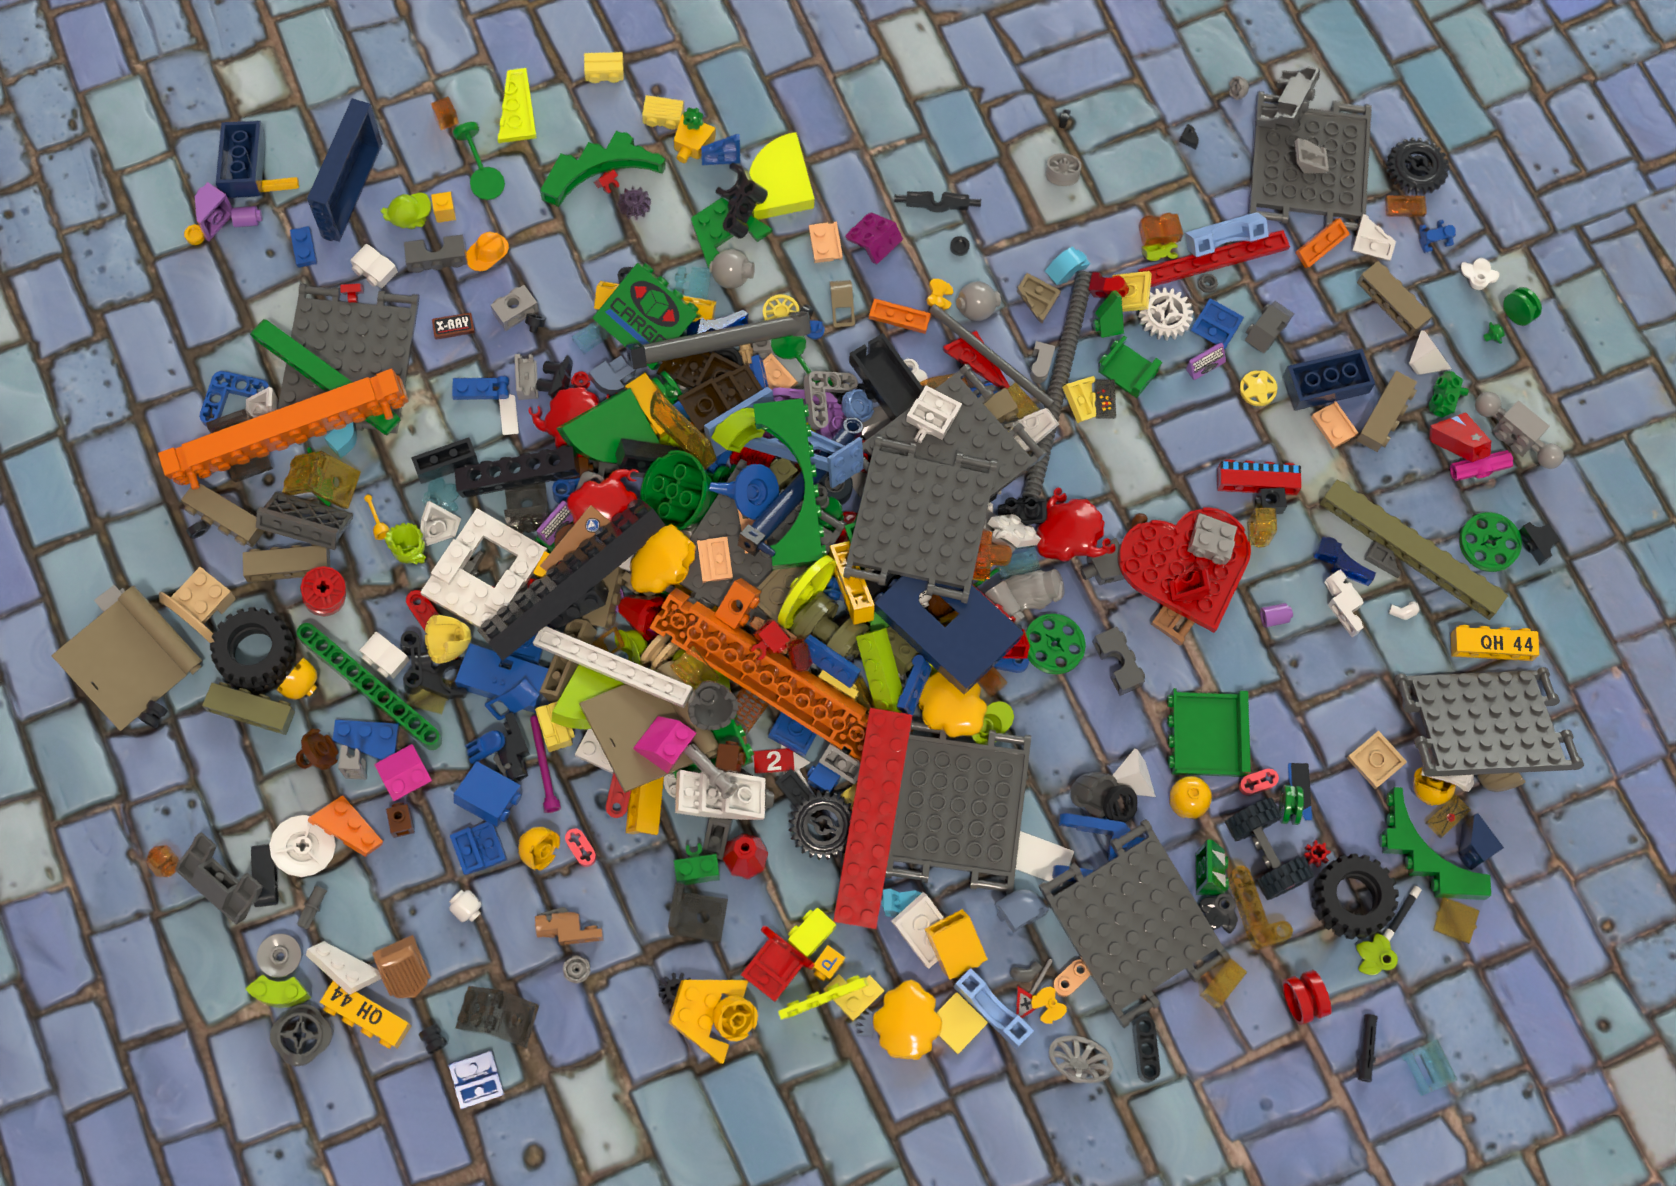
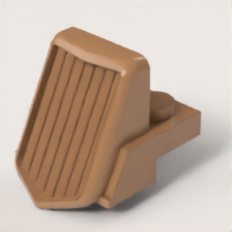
M413 935L372 953L382 981L390 996L393 995L396 998H415L427 986L428 979L431 976Z

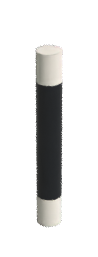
M1413 887L1383 934L1389 941L1422 890L1419 887Z

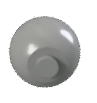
M727 249L718 253L714 260L710 262L709 271L720 286L734 289L742 286L748 278L753 279L755 265L754 263H749L747 257L742 252L735 249Z
M971 282L962 288L956 300L957 308L963 316L972 321H982L989 318L996 307H999L1001 304L1000 293L994 291L992 287L984 282Z

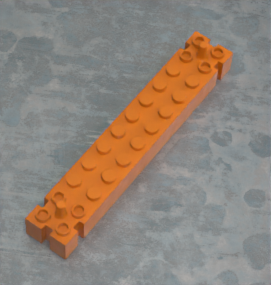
M389 369L376 374L377 376L367 377L186 442L181 444V447H173L161 451L158 455L164 475L169 479H173L178 485L190 484L191 488L195 490L200 487L197 479L198 476L199 478L210 477L211 473L216 471H227L233 465L246 464L252 458L268 456L269 452L275 450H285L289 447L288 445L304 443L313 436H324L327 434V431L343 429L349 423L362 422L366 417L372 415L379 416L384 414L386 420L392 419L393 414L390 407L398 409L409 402L402 379L396 375L393 369Z
M678 588L669 593L661 607L663 610L657 614L650 629L663 637L669 634L673 637L672 643L842 750L844 746L851 750L849 755L861 762L869 717L865 713L867 711L866 707L780 653L769 654L766 650L765 658L757 660L756 658L760 655V650L757 648L753 652L749 651L752 645L759 642L757 638L741 628L734 630L715 617V612L697 601L695 604H692L688 601L690 596Z

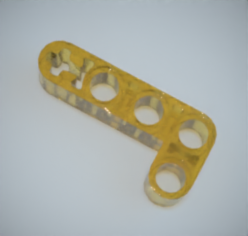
M1245 866L1235 867L1228 876L1229 885L1251 946L1260 950L1286 942L1293 934L1291 924L1286 921L1268 923L1250 870ZM1236 875L1243 876V879L1236 878ZM1242 893H1248L1251 897V902L1243 900ZM1249 914H1256L1258 922H1252ZM1277 928H1282L1285 931V937L1277 934ZM1259 933L1264 935L1265 943L1259 942L1256 935Z

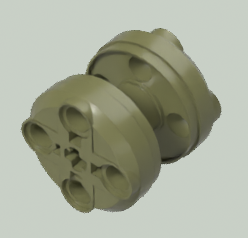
M820 591L797 614L790 632L797 637L793 643H797L800 647H802L805 639L812 635L851 662L860 653L856 636L870 632L871 628L866 623L854 625L851 618L841 627L832 620L838 611L839 605L831 597Z

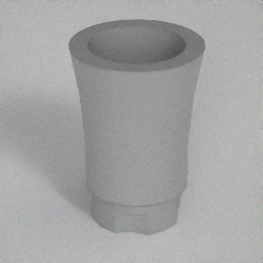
M1006 580L984 594L995 605H1001L1010 617L1014 616L1016 618L1014 624L1024 619L1025 616L1021 611L1022 609L1012 595Z

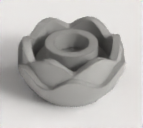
M1235 76L1229 82V94L1235 100H1240L1247 95L1249 84L1245 78Z
M577 955L572 956L563 965L565 978L572 983H581L586 980L590 974L588 960Z

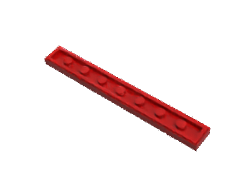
M1284 230L1268 234L1269 237L1251 242L1241 241L1215 248L1213 253L1199 257L1189 255L1139 269L1138 272L1150 271L1152 274L1151 287L1289 250L1290 245Z

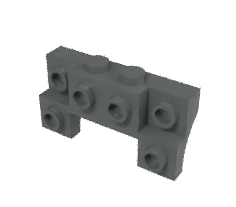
M1308 66L1299 71L1283 70L1280 81H1277V88L1284 89L1278 101V108L1263 107V113L1257 119V125L1276 129L1278 124L1294 127L1297 120H1301L1303 114L1307 113L1310 100H1314L1316 93L1314 87L1320 77V68Z
M201 832L195 836L187 852L178 861L175 871L237 925L246 919L251 905L258 901L263 886L248 873L243 875L241 880L238 881L213 858L217 845Z

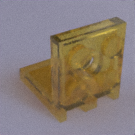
M323 451L297 455L292 459L289 474L284 480L282 493L291 496L311 492L342 509L349 508L361 473L360 471ZM334 477H337L339 480L338 487H335L333 484Z

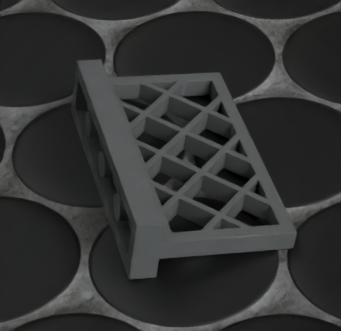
M275 492L264 508L260 507L257 510L256 528L335 550L338 546L339 538L353 519V513ZM280 500L286 503L278 504L276 501ZM301 506V507H305V508H304V509H297L296 507ZM288 508H290V509L292 510V511L283 512V509H288ZM316 512H322L325 514L317 515ZM310 514L311 516L303 518L302 515ZM340 517V518H344V519L337 521L335 518ZM328 519L331 521V522H327V523H323V522H322V520H328Z

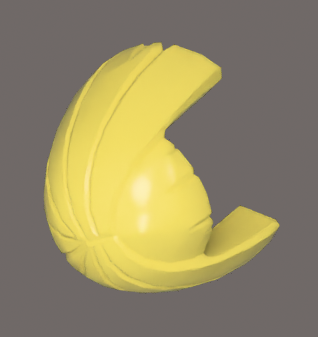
M434 615L427 621L425 643L428 654L432 657L433 662L437 664L449 662L460 656L469 646L471 631L465 623L455 618Z

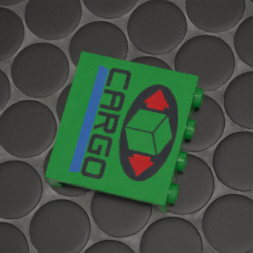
M637 262L593 316V319L625 347L635 343L643 345L678 338L695 318L702 316L697 312L699 308L692 302L687 303L682 299L684 295L681 292L668 287L669 282L662 276L657 277L654 275V269L647 263L643 265ZM659 362L647 364L651 370H657L661 365Z

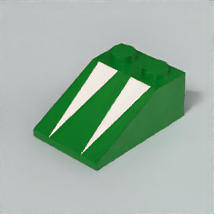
M1207 839L1195 853L1196 895L1218 896L1224 894L1229 888V879L1225 877V869H1228V856H1225V849L1212 839Z

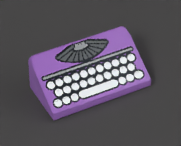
M1219 343L1189 360L1186 370L1193 380L1200 378L1226 362L1223 344Z
M562 501L537 529L538 538L549 546L555 541L559 530L573 521V516L565 501Z

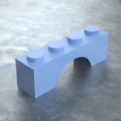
M1258 212L1185 232L1187 249L1196 257L1213 253L1217 246L1226 242L1238 240L1251 242L1269 237L1267 218Z
M971 968L955 984L954 989L1015 1049L1033 1033L1034 1030L1019 1015L1005 1007L990 991L987 984Z

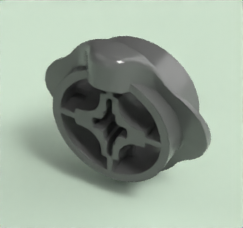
M307 1004L297 1005L290 1009L287 1014L274 1023L270 1031V1041L273 1048L278 1051L286 1063L292 1066H303L310 1063L329 1046L332 1039L330 1024L315 1007ZM299 1017L296 1028L292 1031H285L289 1022ZM306 1017L316 1024L318 1033L311 1032L308 1029ZM302 1029V1032L306 1033V1037L300 1041L296 1034L301 1032ZM284 1038H291L294 1041L296 1053L287 1047ZM318 1039L310 1051L303 1053L307 1041Z

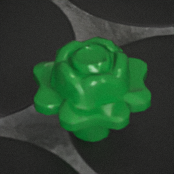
M689 107L687 112L683 113V124L687 125L689 130H699L700 126L704 124L702 120L703 113L699 112L698 108L693 109Z
M1489 322L1488 333L1483 336L1487 342L1493 339L1501 344L1505 333L1499 324L1493 325Z

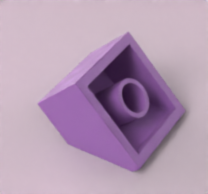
M207 182L198 189L195 195L197 222L205 239L210 241L232 217V207L226 194Z

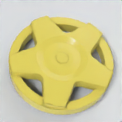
M1252 371L1243 377L1240 383V394L1247 403L1253 406H1265L1274 400L1277 394V383L1266 371ZM1244 383L1248 386L1245 391L1243 388ZM1273 393V395L1268 399L1267 394ZM1256 397L1258 402L1253 401L1250 398Z

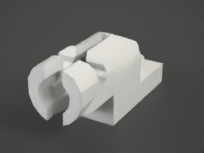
M1340 569L1329 576L1324 582L1331 595L1335 596L1328 606L1350 636L1354 637L1364 627L1362 626L1361 619L1353 613L1364 602L1351 582L1343 583L1347 577Z

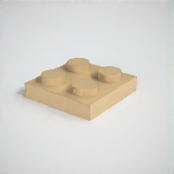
M1377 731L1347 757L1374 789L1378 788L1407 763L1380 731Z

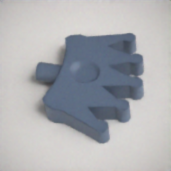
M866 1008V1012L869 1015L861 1013V1017L865 1020L857 1019V1022L863 1025L856 1026L857 1030L862 1031V1033H857L858 1037H873L874 1013Z

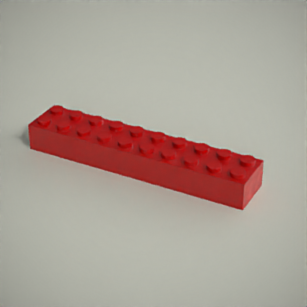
M870 708L833 922L873 929L877 927L912 715Z

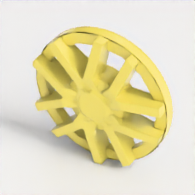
M782 294L775 295L765 302L763 317L765 320L785 317L791 313L799 312L800 309L798 303L792 297ZM781 298H782V299H785V300H784L783 303L781 304L778 299H781ZM788 300L792 302L789 306L786 305ZM775 301L777 305L774 306L771 302Z

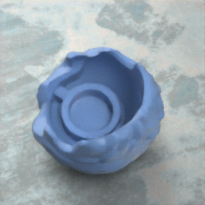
M853 389L843 396L841 408L846 418L852 417L859 419L861 422H866L873 416V401L867 398L863 390Z

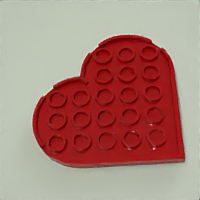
M1204 507L1186 513L1176 525L1161 520H1151V522L1137 524L1129 530L1121 541L1118 550V563L1125 580L1136 591L1215 633L1249 563L1251 544L1250 541L1248 542L1244 527L1236 518L1223 510ZM1199 513L1237 527L1231 559L1226 565L1216 564L1204 557H1196L1193 553L1187 551L1196 517ZM1194 562L1208 570L1211 590L1202 600L1172 601L1169 581L1174 580Z

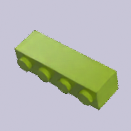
M887 629L874 630L856 636L875 709L900 713L901 711L897 708L898 699L903 693V688Z

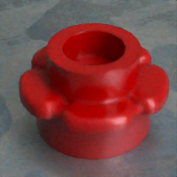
M579 371L573 375L571 384L574 385V388L584 387L587 389L590 386L591 380L588 374Z

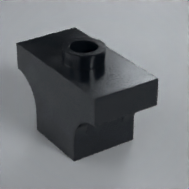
M1529 522L1519 530L1526 550L1532 554L1539 566L1546 563L1553 556L1551 548L1560 539L1549 523L1545 526L1537 527Z

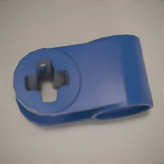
M580 478L555 481L552 486L554 500L557 503L562 501L567 503L569 495L576 490ZM559 489H564L567 491L564 494L557 493Z

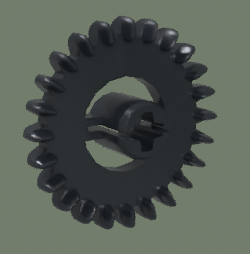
M1412 137L1409 141L1403 139L1402 143L1398 142L1387 156V159H1389L1386 162V166H1389L1387 173L1393 172L1390 175V179L1397 178L1394 185L1401 182L1400 190L1407 186L1408 194L1412 189H1415V195L1419 193L1420 189L1423 195L1426 194L1427 189L1432 194L1434 188L1439 190L1440 186L1445 183V179L1449 176L1448 171L1450 168L1447 165L1449 161L1444 159L1446 154L1444 152L1440 153V147L1435 148L1436 143L1429 144L1428 139L1424 142L1419 137L1417 141ZM1427 159L1430 161L1432 168L1428 166Z
M819 790L816 797L809 793V800L801 797L803 805L796 803L795 806L798 812L791 811L795 819L788 820L789 823L794 824V827L788 830L796 833L791 837V840H799L795 847L803 845L802 854L809 850V858H812L817 853L818 860L821 859L823 854L829 860L830 853L837 858L838 850L845 853L843 846L847 845L852 811H848L851 803L843 805L845 797L837 800V792L830 797L828 790H826L824 796L821 795ZM817 810H829L838 818L839 827L834 826L832 820L826 815H820L816 818L811 815ZM826 819V823L831 828H824L823 831L819 830L820 826L816 822H822ZM808 823L814 825L815 831L820 835H826L830 832L836 835L830 840H817L811 836L807 825Z

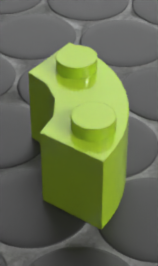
M742 408L718 424L711 439L726 450L740 453L750 440L761 438L765 431L762 429L756 430L754 408Z
M262 974L245 988L250 995L261 1003L276 1008L294 1007L312 998L295 977L287 981L276 982L269 980Z

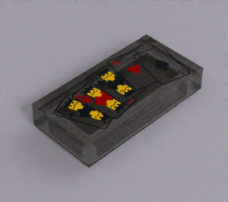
M1095 379L1096 419H1115V379Z

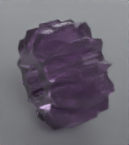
M632 186L630 191L625 188L624 194H620L618 207L622 215L627 214L628 219L634 216L637 220L639 215L644 218L645 212L650 211L651 199L647 191L643 192L641 187L635 190L634 186Z

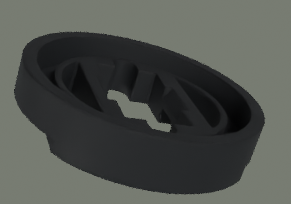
M1118 785L1112 788L1104 799L1103 811L1105 816L1109 820L1125 823L1131 820L1137 812L1138 799L1135 791L1125 785ZM1120 795L1123 796L1126 803L1124 814H1121L1117 807L1119 806L1117 800L1120 798Z

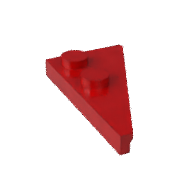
M977 330L972 332L975 337L983 342ZM962 338L943 346V351L963 365L969 364L972 371L1001 390L1007 388L1008 391L1010 390V385L1001 370Z

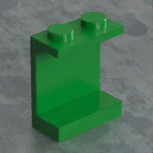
M1123 336L1120 341L1115 340L1110 348L1112 351L1108 355H1103L1099 361L1101 366L1098 372L1137 399L1160 370L1162 361L1155 358L1151 363L1126 346L1127 337Z

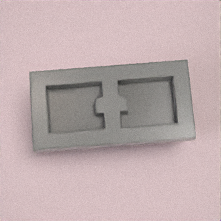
M515 354L518 400L539 399L538 390L536 389V382L538 380L537 361H534V357L531 354L528 355L527 359H523L520 354Z
M341 745L338 769L345 779L367 780L366 761L362 758L360 764L359 750L355 749V756L350 755L348 746Z

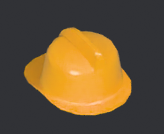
M485 232L481 234L478 240L467 250V265L474 271H485L491 268L507 254L509 249L507 240L498 232Z

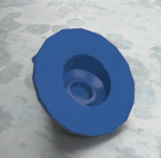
M750 464L741 470L735 481L730 483L711 482L709 491L734 499L737 509L743 516L756 520L779 496V485L776 476L770 468L762 464Z

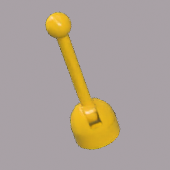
M367 494L364 500L368 502L376 522L373 527L374 537L376 540H383L387 537L386 533L390 529L387 524L380 523L372 503V496Z

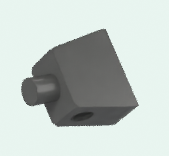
M1117 538L1112 539L1110 545L1107 546L1115 544L1116 550L1114 553H1106L1095 558L1088 557L1087 563L1089 566L1080 569L1084 580L1095 577L1098 584L1103 585L1125 579L1118 563L1120 544Z

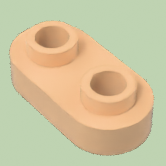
M1081 959L1073 961L1056 977L1053 982V988L1057 995L1061 997L1071 995L1088 979L1090 973ZM1082 967L1084 969V973L1079 974L1076 968ZM1066 981L1068 988H1063L1061 982Z

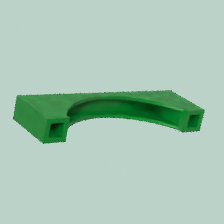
M803 398L753 404L756 430L762 429L772 434L790 450L801 468L805 483L804 501L797 520L776 545H770L776 551V554L772 557L773 570L811 566L827 555L825 545L821 546L820 538L824 537L823 525L818 524V517H822L821 507L816 505L815 497H819L818 484H813V477H817L816 466L815 464L811 465L810 457H814L813 444L809 445L808 437H812L810 424L806 425L805 417H809L808 404L804 405Z

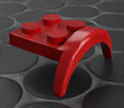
M764 925L761 928V932L768 940L741 976L776 1002L803 966L811 970L815 964Z

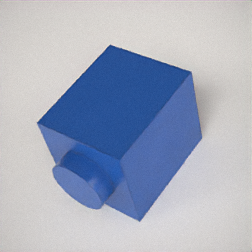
M820 762L817 766L813 765L807 773L809 777L808 784L824 795L826 790H828L829 796L841 778L840 775Z

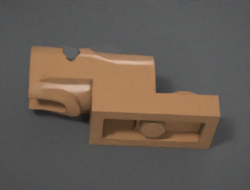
M565 907L546 911L535 916L537 937L556 938L555 935H558L560 946L604 941L602 928L598 929V926H587L585 930H581L579 914L568 912Z

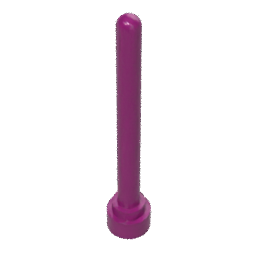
M532 715L530 722L546 796L543 808L545 813H553L561 810L560 800L554 796L539 720L536 715Z

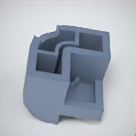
M619 356L609 364L606 361L589 371L588 375L600 392L609 395H615L626 389L625 386L637 378L635 375L636 369L633 370L622 356Z
M1017 890L994 903L999 910L997 913L998 918L1001 922L1005 920L1013 933L1026 924L1030 925L1049 911L1043 900L1030 890Z

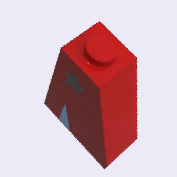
M1466 412L1430 425L1429 440L1432 443L1471 462L1490 456L1492 441Z

